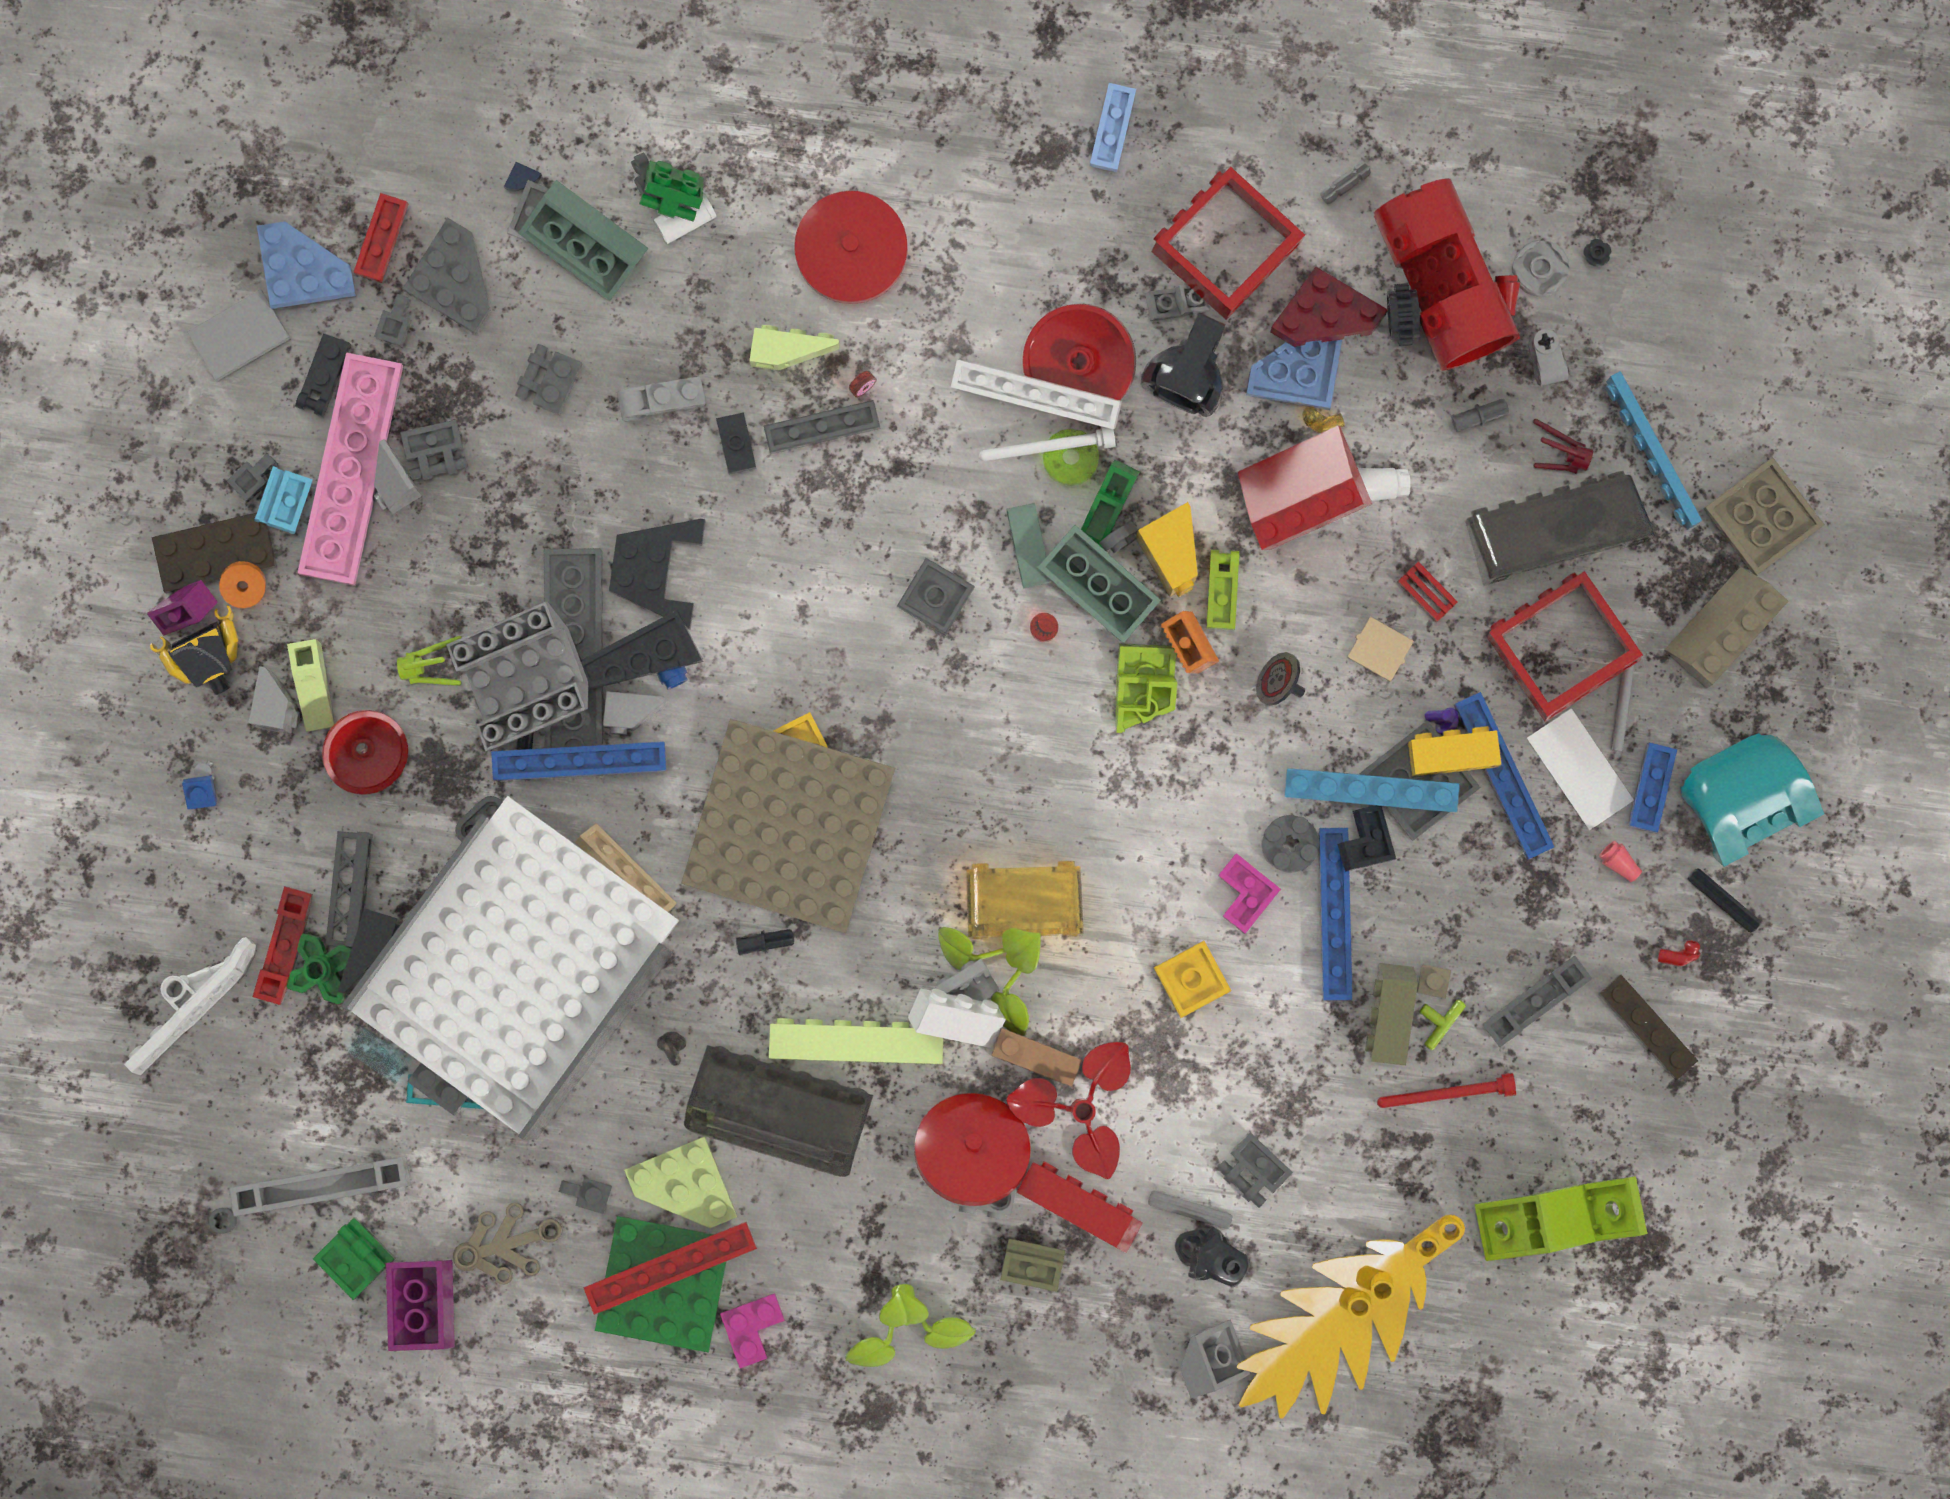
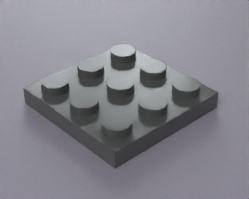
M1428 720L1359 773L1363 775L1460 783L1458 805L1481 788L1468 771L1412 777L1408 742L1414 740L1416 734L1432 733V738L1440 737ZM1385 806L1412 841L1449 813L1446 811Z

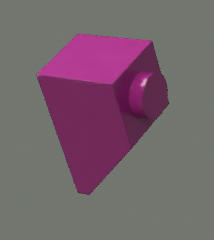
M199 580L179 589L149 610L147 615L162 635L165 636L200 622L218 602L202 580Z

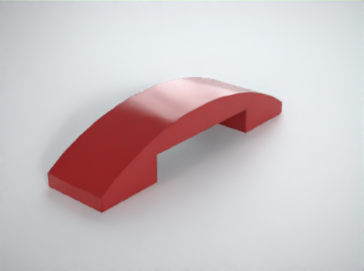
M284 886L276 913L278 917L252 997L281 1005L287 990L290 972L294 970L299 954L297 948L301 935L305 933L313 894Z

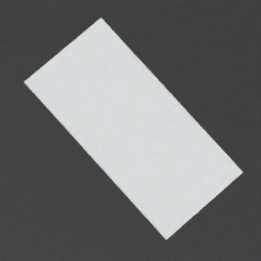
M1572 708L1527 737L1589 830L1634 801Z

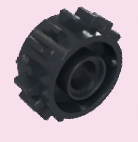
M1408 283L1394 284V291H1387V317L1390 340H1398L1399 346L1413 345V338H1420V313L1417 290H1409Z

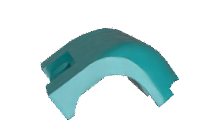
M1755 734L1705 759L1690 769L1692 771L1685 780L1684 785L1680 786L1683 800L1695 811L1704 825L1712 843L1713 856L1723 867L1748 855V847L1794 823L1801 827L1824 815L1815 787L1804 765L1781 739L1773 735Z

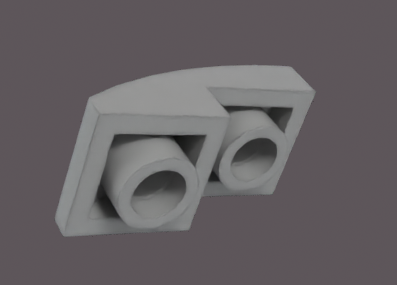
M1187 284L1179 285L1173 289L1149 291L1145 294L1150 321L1183 317L1210 310L1209 304Z

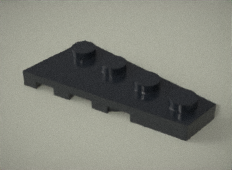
M678 610L580 660L588 680V689L590 690L704 662Z

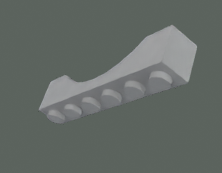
M399 1157L230 1187L229 1189L234 1216H242L411 1186L407 1157Z

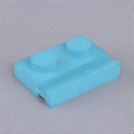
M273 466L255 521L295 534L313 479L286 470L283 471Z

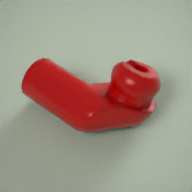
M1689 940L1681 951L1661 948L1658 962L1680 967L1685 966L1699 958L1701 954L1699 952L1700 944Z

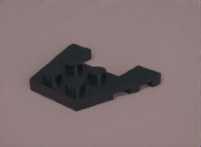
M696 519L617 534L609 592L660 617L678 610L687 629L691 630L694 603L665 599L673 542L702 546L706 520Z

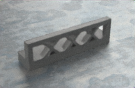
M337 831L325 943L327 946H338L340 944H344L346 947L353 946L366 905L373 834L369 832ZM344 838L356 839L355 854L350 858L343 851ZM342 856H343L347 861H345V862L341 865ZM350 864L353 868L352 883L346 887L340 879V871ZM339 884H340L341 887L343 888V890L338 893ZM347 893L350 896L349 911L343 915L337 908V900ZM337 913L340 916V918L335 922V917ZM344 921L347 925L346 941L333 940L334 928Z

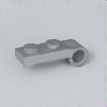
M700 376L631 387L617 392L622 421L639 420L647 417V415L702 407L706 404Z

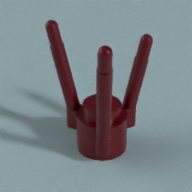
M1538 419L1533 420L1535 425L1570 445L1568 447L1542 437L1540 439L1542 443L1566 452L1565 462H1568L1569 465L1534 463V468L1568 471L1577 474L1578 469L1587 471L1593 456L1592 449L1586 448V444L1575 441Z

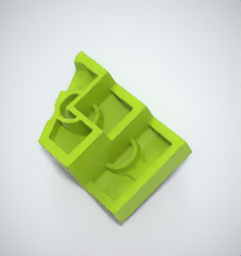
M1119 643L1116 683V733L1125 732V729L1141 722L1146 723L1155 716L1164 715L1175 710L1178 683L1175 678V648L1168 645Z

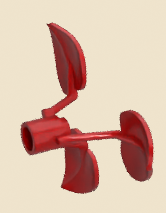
M1108 1042L1095 1047L1086 1055L1082 1064V1072L1087 1078L1093 1080L1086 1099H1076L1071 1106L1055 1103L1057 1099L1056 1088L1048 1080L1033 1078L1023 1082L1006 1098L1007 1104L1017 1118L1034 1127H1043L1051 1124L1055 1118L1054 1108L1071 1112L1072 1117L1076 1121L1085 1123L1088 1133L1081 1134L1075 1139L1072 1148L1074 1160L1085 1171L1105 1179H1110L1118 1165L1120 1144L1115 1132L1107 1126H1099L1092 1131L1091 1121L1095 1117L1096 1109L1091 1102L1094 1099L1093 1096L1097 1084L1106 1091L1120 1089L1126 1084L1131 1071L1129 1047L1124 1042Z

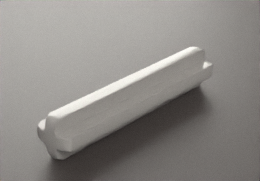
M1152 1191L1148 1200L1150 1206L1224 1229H1229L1233 1218L1229 1213L1157 1191Z

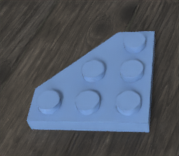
M286 222L257 226L271 309L356 296L351 266Z
M1321 340L1306 342L1303 346L1296 347L1285 342L1271 354L1251 366L1246 396L1330 410L1342 340L1323 343Z

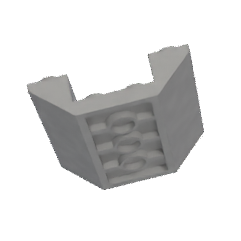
M543 602L447 644L455 670L466 672L484 722L477 724L476 727L486 752L588 709V680L569 629L548 602Z

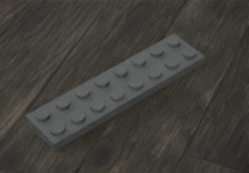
M544 549V602H548L569 629L580 660L602 649V549ZM603 687L588 689L587 710L545 727V748L603 745ZM603 775L575 776V777H596V776H603Z

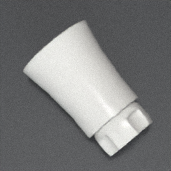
M1357 467L1371 501L1409 496L1411 485L1408 469Z

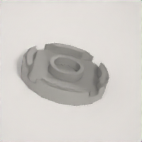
M1535 240L1524 245L1516 254L1512 265L1513 275L1518 276L1520 288L1525 293L1536 297L1550 296L1559 291L1567 281L1569 259L1564 250L1556 243Z

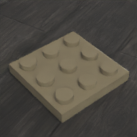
M1773 457L1703 508L1746 566L1756 576L1825 525Z

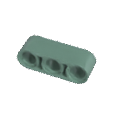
M1035 503L1007 508V516L1023 589L1051 583V580L1037 568L1046 558V552Z

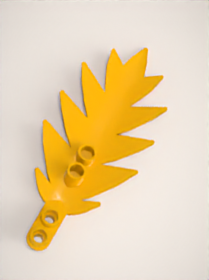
M1452 1214L1445 1215L1406 1244L1390 1239L1368 1240L1366 1242L1367 1247L1381 1254L1337 1257L1313 1263V1269L1343 1287L1325 1286L1282 1290L1280 1292L1281 1297L1312 1315L1270 1319L1250 1325V1330L1285 1344L1255 1353L1237 1364L1238 1369L1257 1373L1247 1386L1239 1402V1407L1242 1408L1259 1403L1276 1395L1279 1418L1283 1419L1295 1403L1308 1371H1310L1320 1412L1325 1414L1333 1393L1339 1364L1340 1347L1358 1388L1362 1390L1369 1366L1372 1320L1390 1361L1394 1362L1404 1335L1410 1303V1286L1418 1309H1423L1426 1296V1274L1423 1266L1463 1237L1465 1225L1462 1219ZM1448 1224H1454L1456 1227L1453 1231L1445 1230V1226ZM1424 1241H1431L1433 1245L1430 1248H1424L1422 1243Z

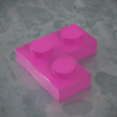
M1237 853L1218 875L1219 878L1240 894L1222 917L1243 934H1246L1281 890Z
M775 1293L720 1313L739 1368L767 1359L758 1331L785 1321Z

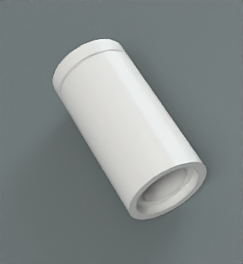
M704 193L700 209L684 204L679 205L697 211L694 222L676 216L673 219L664 215L654 219L659 232L667 244L717 217Z

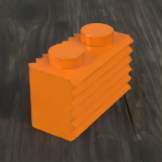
M1182 611L1161 624V628H1164V633H1167L1166 637L1170 638L1169 643H1172V648H1175L1174 652L1178 653L1177 657L1183 663L1182 667L1186 668V673L1199 674L1219 662L1193 611Z

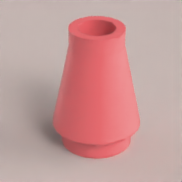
M1611 842L1599 855L1603 860V865L1626 878L1630 883L1636 880L1642 872L1622 843Z

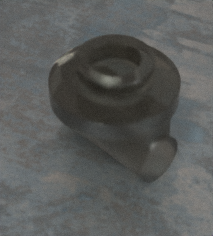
M667 1032L658 1038L657 1047L665 1052L671 1065L676 1066L681 1062L679 1051L686 1047V1039L677 1032Z

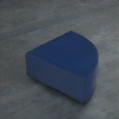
M515 162L504 188L510 191L523 190L528 180L537 183L541 179L542 173Z

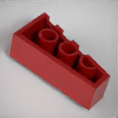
M1043 1161L1041 1166L1034 1162L1032 1163L1016 1193L1127 1253L1143 1222L1131 1216L1134 1210L1119 1202L1114 1207L1106 1202L1108 1196L1094 1188L1091 1193L1081 1188L1083 1182L1070 1175L1067 1176L1066 1180L1056 1175L1059 1169Z

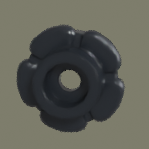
M1593 239L1590 241V244L1585 246L1583 254L1590 265L1603 266L1609 262V255L1612 251L1608 243H1603L1601 239ZM1599 250L1600 255H1596L1595 251Z

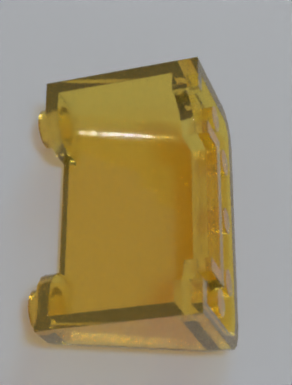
M1058 861V867L989 868L988 863L972 864V869L966 870L969 940L988 938V936H991V938L1002 937L1003 933L1010 928L1040 933L1041 936H1060L1063 934V936L1079 937L1084 935L1081 867L1075 866V861Z

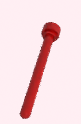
M1513 1073L1501 1074V1077L1496 1078V1081L1383 1096L1378 1098L1377 1105L1380 1108H1388L1495 1092L1498 1095L1503 1094L1504 1097L1516 1096V1084Z

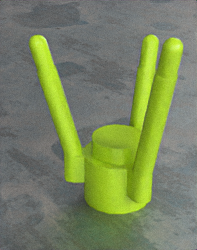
M462 636L447 639L416 652L406 653V657L397 658V669L400 679H409L410 684L428 683L460 686V680L421 677L419 675L424 674V666L445 661L444 657L422 660L420 656L447 647V644L461 639Z

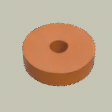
M239 561L230 564L222 572L219 590L221 596L228 604L237 608H249L256 605L264 596L266 579L262 570L255 564ZM244 581L248 584V587L240 588L237 583Z

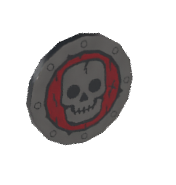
M1288 652L1279 653L1265 664L1256 684V694L1260 702L1271 706L1284 701L1291 693L1299 698L1304 695L1305 688L1297 684L1300 675V662L1295 655Z

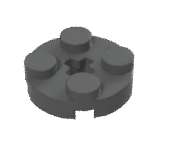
M1295 815L1281 816L1272 821L1265 830L1261 841L1262 852L1267 862L1276 869L1287 873L1299 872L1307 868L1317 857L1319 836L1314 826L1306 818ZM1286 836H1291L1292 839L1298 840L1294 852H1290L1289 848L1283 847L1282 843L1286 842Z

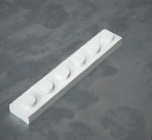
M957 359L951 383L952 388L1110 429L1116 428L1122 403L1121 400L962 359Z

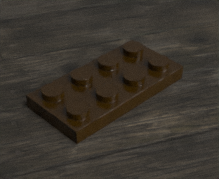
M256 512L151 537L164 593L178 591L182 587L202 580L204 584L220 581L221 574L225 568L239 561L253 563L262 571L276 568L277 565L268 525L255 521Z

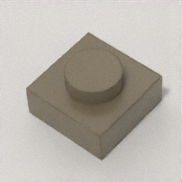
M1423 964L1417 993L1446 999L1451 970Z

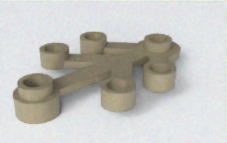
M511 1203L506 1208V1216L492 1242L480 1246L487 1230L496 1224L495 1214L485 1211L479 1215L478 1225L469 1242L461 1243L455 1248L453 1262L462 1271H472L477 1268L494 1277L497 1283L502 1285L508 1284L513 1278L511 1269L508 1267L499 1268L484 1259V1257L495 1254L523 1269L526 1275L534 1276L541 1269L540 1262L535 1258L528 1259L511 1249L538 1240L555 1242L562 1235V1226L555 1219H547L539 1225L538 1229L507 1238L516 1220L524 1215V1208L521 1204ZM512 1206H517L520 1209V1214L517 1217H513L510 1214ZM486 1214L492 1217V1223L489 1226L484 1225L482 1222V1218ZM548 1225L555 1226L556 1233L554 1236L547 1235L546 1228ZM465 1251H470L473 1254V1259L470 1262L463 1260V1253ZM530 1261L537 1265V1269L533 1273L526 1269V1265ZM501 1270L508 1272L509 1278L507 1281L499 1279V1272Z

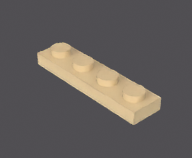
M597 823L575 841L584 852L668 913L677 904Z

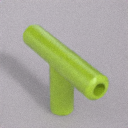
M1457 999L1445 1016H1442L1428 1004L1422 1006L1419 1011L1420 1014L1437 1026L1424 1043L1428 1049L1434 1050L1466 1007L1464 1002Z

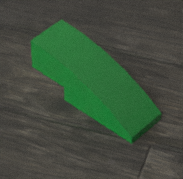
M1115 459L1081 527V530L1101 548L1102 546L1099 543L1111 534L1140 471Z

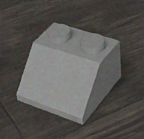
M259 666L248 723L258 729L292 735L293 728L297 729L300 721V712H297L298 707L278 677L266 667Z

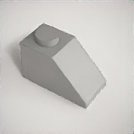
M607 691L603 726L606 729H610V734L627 735V730L635 731L663 708L666 699L663 696Z

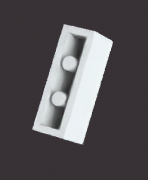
M922 988L908 1016L916 1033L993 1048L1006 1020L999 1006L991 1000L978 1001L963 994L955 996L946 994L939 989L927 990Z

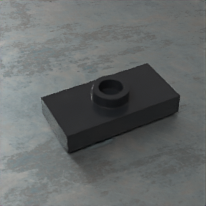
M744 412L716 418L729 475L757 469Z

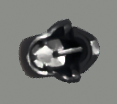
M1212 1227L1207 1234L1202 1230L1186 1231L1176 1239L1175 1251L1182 1264L1190 1266L1188 1272L1190 1278L1196 1281L1211 1278L1230 1287H1236L1246 1277L1250 1264L1249 1257L1229 1245L1226 1237L1219 1229Z

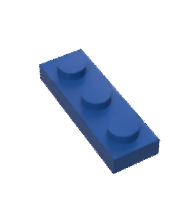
M1654 743L1647 744L1629 827L1658 833L1677 749Z

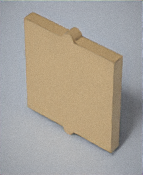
M1370 616L1361 634L1356 635L1357 641L1347 658L1391 682L1399 666L1405 663L1404 658L1414 641Z

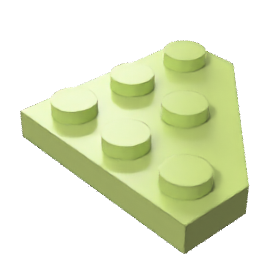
M705 1137L624 1170L636 1198L708 1228L738 1217Z

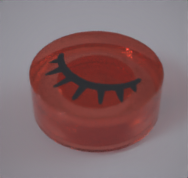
M1049 613L1037 614L1030 623L1031 635L1039 642L1053 640L1058 633L1056 618Z

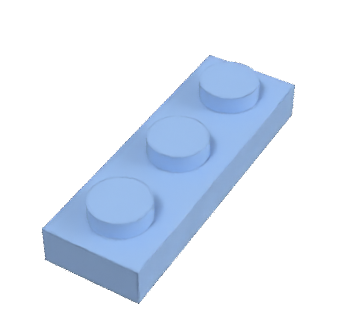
M1109 83L1090 161L1091 167L1117 172L1136 89Z

